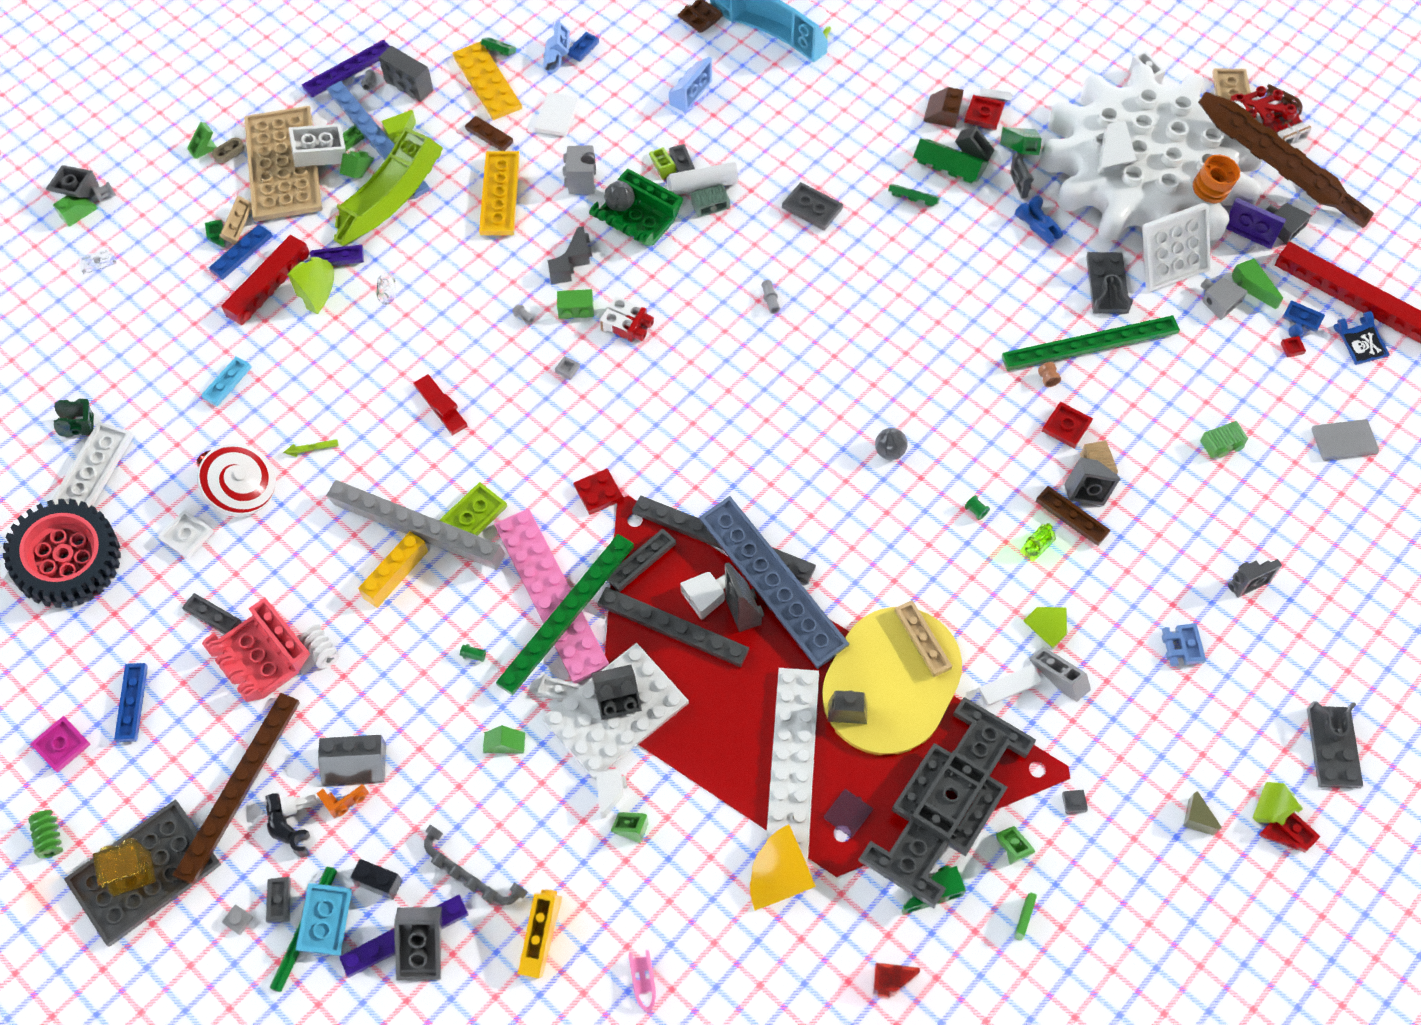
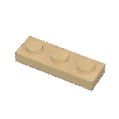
M237 195L220 233V238L234 245L238 242L252 209L250 201Z

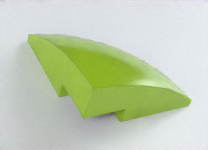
M311 257L309 262L297 264L288 273L296 296L303 299L306 309L319 314L331 293L335 270L329 261L319 257Z

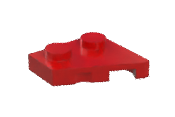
M1296 813L1289 815L1286 818L1285 824L1281 825L1277 821L1269 823L1258 834L1262 838L1304 853L1321 837Z

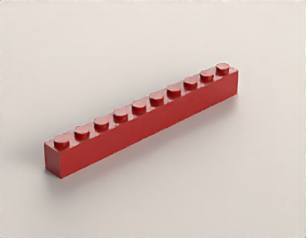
M1290 241L1279 254L1274 266L1362 313L1371 311L1374 319L1421 343L1420 309Z

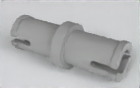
M764 280L761 283L764 292L763 298L767 302L769 312L776 314L780 311L777 292L774 291L771 280Z

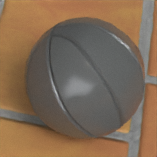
M615 181L606 188L604 199L610 209L622 212L629 209L633 204L634 192L632 187L626 182Z
M897 428L883 429L875 439L876 452L886 460L891 461L901 458L908 448L906 435Z

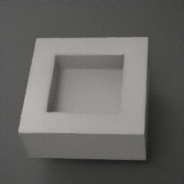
M564 356L555 367V373L571 380L579 370L580 363Z
M235 904L222 920V923L238 935H241L254 917Z

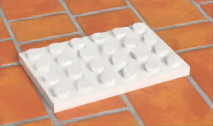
M637 643L601 671L631 664L635 673L642 711L601 720L591 678L542 717L544 723L593 780L596 779V772L608 770L689 704V700Z

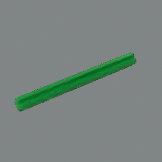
M327 866L318 884L331 886L337 870ZM300 923L270 984V989L275 992L283 990L300 951H295Z

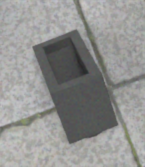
M977 126L961 130L955 140V143L962 152L989 162L995 151Z

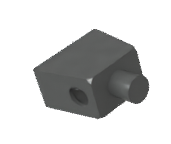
M1285 203L1279 209L1271 204L1266 208V211L1286 219L1278 235V238L1286 245L1307 226L1312 216L1289 203Z
M851 690L835 691L828 702V722L867 724L868 704L865 693Z

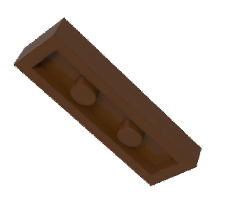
M476 115L465 125L466 131L500 151H505L514 143L513 137Z

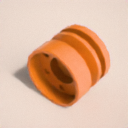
M1219 154L1208 157L1193 180L1192 187L1195 194L1200 199L1209 203L1224 201L1240 178L1239 166L1233 159Z

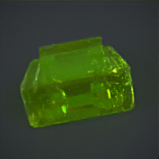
M1050 523L1041 524L1027 538L1020 552L1034 562L1056 540L1055 532L1052 530L1053 526Z

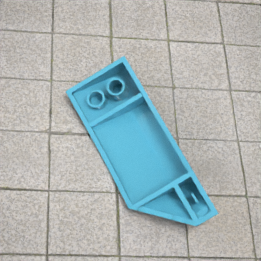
M710 0V4L721 11L723 17L731 23H741L776 37L813 63L827 53L828 40L820 27L801 12L781 0Z

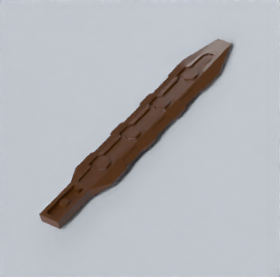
M1209 92L1203 94L1198 103L1219 130L1231 139L1237 140L1249 149L1250 153L1268 163L1278 171V174L1303 189L1309 197L1319 204L1336 208L1362 228L1367 226L1375 213L1348 194L1336 176L1325 168L1322 169L1306 157L1305 153L1297 147L1291 146L1279 137L1278 133L1260 123L1251 116L1250 112L1236 102Z

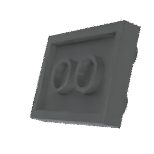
M802 182L795 187L782 203V209L824 231L838 216L844 206L841 202Z

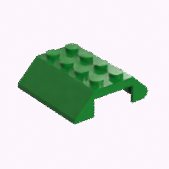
M627 168L617 180L626 182L632 187L634 202L631 207L625 211L617 212L610 209L606 202L599 208V202L596 201L590 208L589 215L600 221H606L607 225L627 236H634V240L639 241V243L651 246L674 223L683 198Z

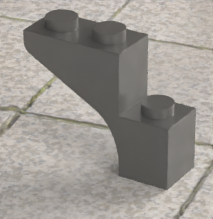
M584 226L576 229L563 255L547 260L551 284L572 281L573 267L590 264L589 257L593 256L591 246H587V243H590L589 234L585 233Z

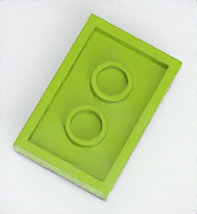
M479 482L439 521L478 536L508 505L503 499Z

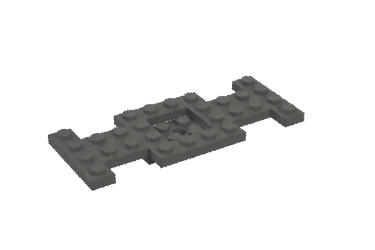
M963 697L953 716L970 725L956 749L950 753L934 743L891 809V811L909 821L891 851L888 852L870 841L859 858V862L933 909L946 888L928 877L946 846L951 847L965 857L967 856L1008 788L990 777L992 771L1007 748L1026 759L1037 740L966 697ZM952 791L956 794L957 798L954 800L948 799L945 793Z

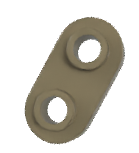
M231 138L212 151V156L215 162L226 163L242 153L245 146L240 138Z

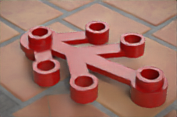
M1258 86L1254 92L1246 95L1241 93L1234 94L1230 99L1231 101L1243 103L1246 110L1254 118H1256L1258 112L1265 123H1272L1274 119V114L1266 110L1280 112L1286 120H1293L1297 114L1296 106L1293 104H1288L1286 107L1270 104V102L1282 99L1283 91L1279 89L1274 90L1272 95L1264 97L1266 87ZM1256 97H1264L1259 100H1251Z

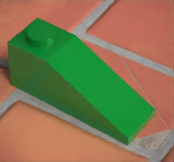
M943 866L931 877L932 880L946 888L937 904L965 895L966 888L957 866ZM912 896L903 906L901 912L902 915H906L930 906Z

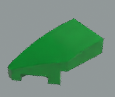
M222 219L205 222L207 239L220 247H226V240L219 237L224 226Z

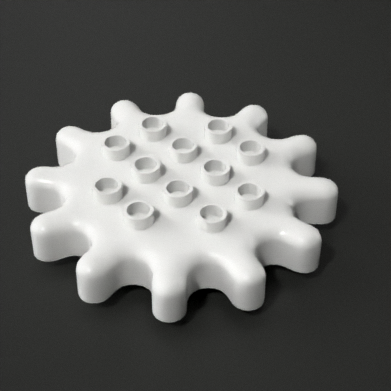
M1140 64L1132 70L1128 85L1125 88L1112 86L1101 75L1092 74L1085 79L1081 91L1080 100L1084 106L1073 105L1065 101L1054 104L1049 117L1048 128L1065 139L1048 140L1043 145L1039 165L1047 172H1062L1070 176V178L1062 183L1057 199V204L1062 210L1074 211L1083 206H1093L1102 212L1103 216L1098 233L1105 240L1114 241L1118 239L1126 227L1135 225L1142 227L1143 224L1206 203L1209 205L1210 240L1216 241L1222 238L1229 222V214L1223 206L1232 207L1236 198L1253 205L1256 204L1261 193V184L1258 180L1242 172L1257 171L1261 167L1263 160L1250 153V150L1237 140L1231 139L1211 121L1198 103L1204 88V80L1201 76L1189 74L1179 86L1169 88L1155 81L1151 67ZM1234 101L1246 110L1243 103ZM1112 121H1126L1137 160L1134 164L1127 165L1125 168L1098 174L1102 140L1106 127ZM1219 154L1227 156L1238 164L1240 178L1224 201L1220 203L1205 202L1195 194L1192 187L1193 180L1208 157Z

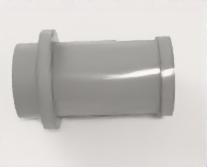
M366 70L365 77L361 81V86L366 91H370L374 87L373 82L376 73L373 70Z
M520 304L514 306L512 312L515 317H519L528 326L534 322L535 316L531 315L525 309V306Z

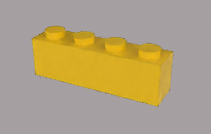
M409 531L358 587L362 598L378 608L428 553L425 541Z

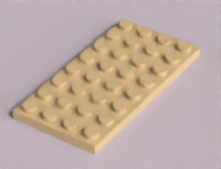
M311 106L244 116L254 222L323 211L318 165L294 166L289 135L290 127L313 126Z

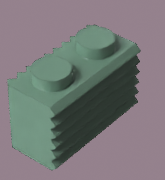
M720 184L692 192L691 204L697 217L729 209L730 198L724 185Z

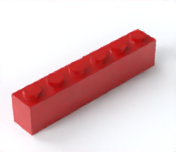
M290 234L221 305L225 316L241 326L248 321L257 309L261 308L263 303L289 277L288 273L297 264L308 258L310 252L307 244Z

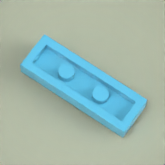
M235 356L202 393L201 397L203 400L218 407L252 368L250 363Z

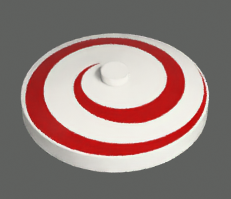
M230 443L212 449L203 458L197 473V484L202 497L212 508L226 515L242 517L259 512L269 503L276 489V474L270 461L260 451L248 445Z

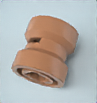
M1047 362L1038 368L1040 377H1043L1042 382L1047 388L1056 386L1062 380L1060 374L1056 372L1057 368L1053 362Z

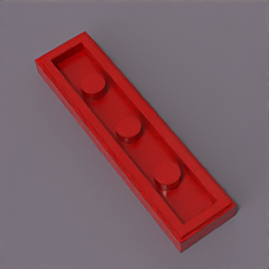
M429 373L413 382L414 387L452 436L468 427L466 421L457 410L443 418L432 408L431 404L444 395V393Z

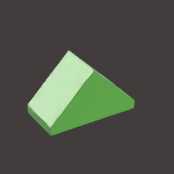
M504 725L484 732L483 753H524L526 733Z
M618 812L611 832L641 843L649 825L648 816L645 813Z

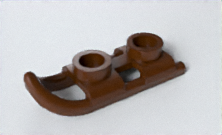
M1268 83L1266 86V97L1272 95L1273 91L1279 88ZM1283 91L1284 96L1280 101L1285 106L1288 104L1295 105L1298 115H1301L1303 110L1301 100Z

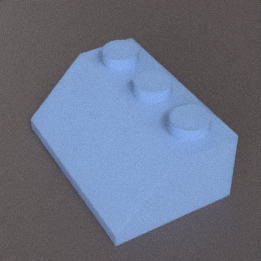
M711 57L697 61L692 67L688 68L686 74L678 80L675 87L670 89L668 93L669 105L685 113L712 83Z

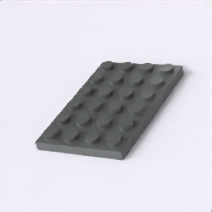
M176 799L64 878V881L107 947H111L193 886L173 876L198 833V829ZM214 853L211 855L196 883L222 865Z

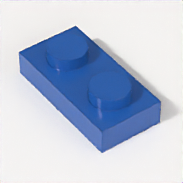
M586 31L569 48L567 56L581 62L599 44V38Z

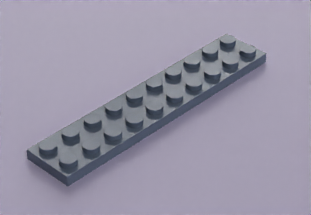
M728 496L699 517L700 522L817 669L849 646V642L731 496Z

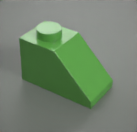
M66 195L52 204L59 217L69 227L98 209L88 197Z

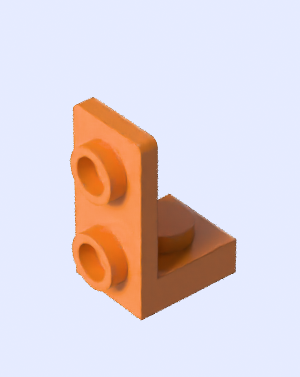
M362 784L339 801H337L332 792L327 794L324 789H321L316 794L335 819L337 816L340 817L346 814L354 804L364 801L369 792L364 784Z

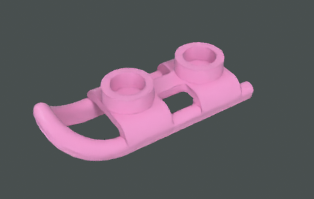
M645 950L646 957L633 959L632 953H629L628 957L636 1001L645 1012H650L656 1000V987L650 951ZM647 970L649 971L650 977L648 979H646L645 971ZM636 972H639L640 980H636ZM652 992L651 1003L646 1007L642 1003L639 994L646 995Z

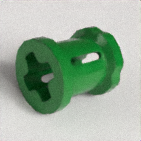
M974 495L965 504V509L973 512L977 520H981L988 514L990 507L985 506L978 500L979 497Z

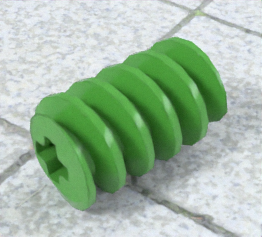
M51 810L36 812L28 818L30 831L32 832L31 839H33L34 854L38 858H50L63 852L62 847H57L62 844V840L57 839L60 837V832L56 831L59 829V825L54 824L57 821V817L51 816L53 814Z

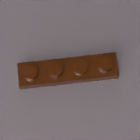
M1047 486L1036 498L1035 502L1097 546L1103 542L1111 531L1050 486Z

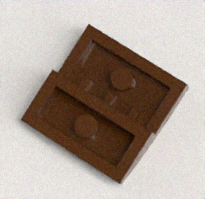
M696 0L691 6L687 4L678 13L677 17L697 32L702 33L723 17V14L706 0Z

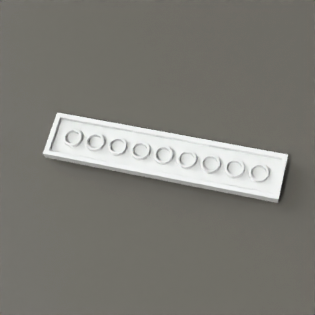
M98 421L51 500H53L54 504H58V499H64L67 504H69L70 499H75L78 506L81 501L86 502L88 507L93 506L134 436L132 431ZM59 537L56 541H61L64 537ZM49 550L43 551L41 555L47 554ZM54 567L47 568L45 572L52 571ZM7 572L3 580L8 584L16 586Z
M779 668L766 842L773 833L789 824L808 866L819 671Z

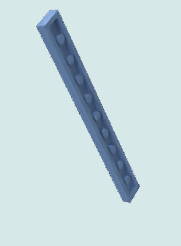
M341 81L328 87L329 95L385 161L394 147L392 141ZM423 181L413 193V196L418 198L430 191L429 185Z

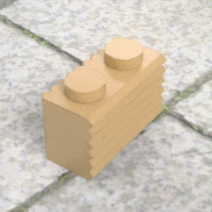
M1107 440L1084 444L1082 451H1080V457L1098 460L1115 474H1118V469Z

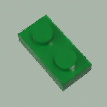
M491 37L481 38V45L486 46L487 50L500 51V54L504 56L516 53V46Z

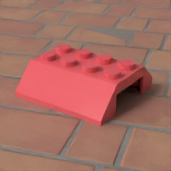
M266 597L248 608L252 614L251 617L218 639L216 634L213 633L202 641V645L210 656H218L215 658V662L226 677L230 679V682L233 685L240 684L237 687V691L246 702L264 699L300 672L310 655L306 647Z

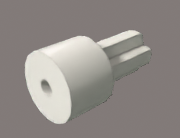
M315 794L294 798V795L280 798L283 817L297 814V810L317 806Z

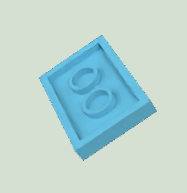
M308 883L295 951L333 956L341 955L352 889Z

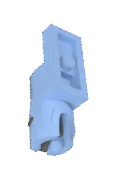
M560 21L554 24V35L545 42L543 67L550 73H555L559 70L561 58L569 53L570 30Z

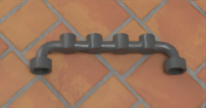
M431 824L426 828L425 832L428 834L424 840V848L426 853L432 857L430 862L441 869L442 866H445L449 869L447 872L449 876L457 881L459 878L465 880V887L472 892L478 889L483 893L481 898L490 904L495 901L500 905H510L519 897L524 899L528 891L514 882L509 890L512 893L504 897L434 849L432 845L434 839L439 841L443 833Z

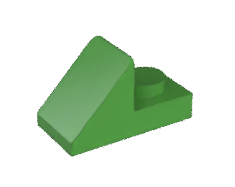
M200 121L187 147V150L194 159L212 152L217 147L211 140L214 132L206 122Z
M1015 826L996 833L997 841L1007 852L1010 865L1024 860L1035 853L1033 846Z

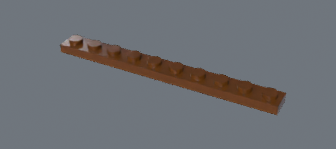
M283 693L279 694L173 874L174 878L194 886L299 706V699Z

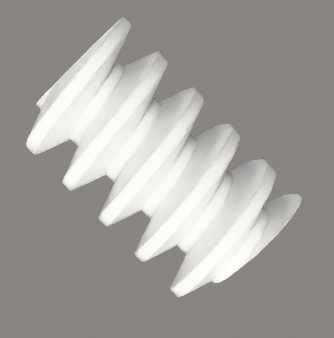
M313 624L301 633L300 641L309 651L312 660L318 668H328L338 661L340 655L336 654L337 649L333 647V643L329 641V637L325 635V631L321 629L320 624Z

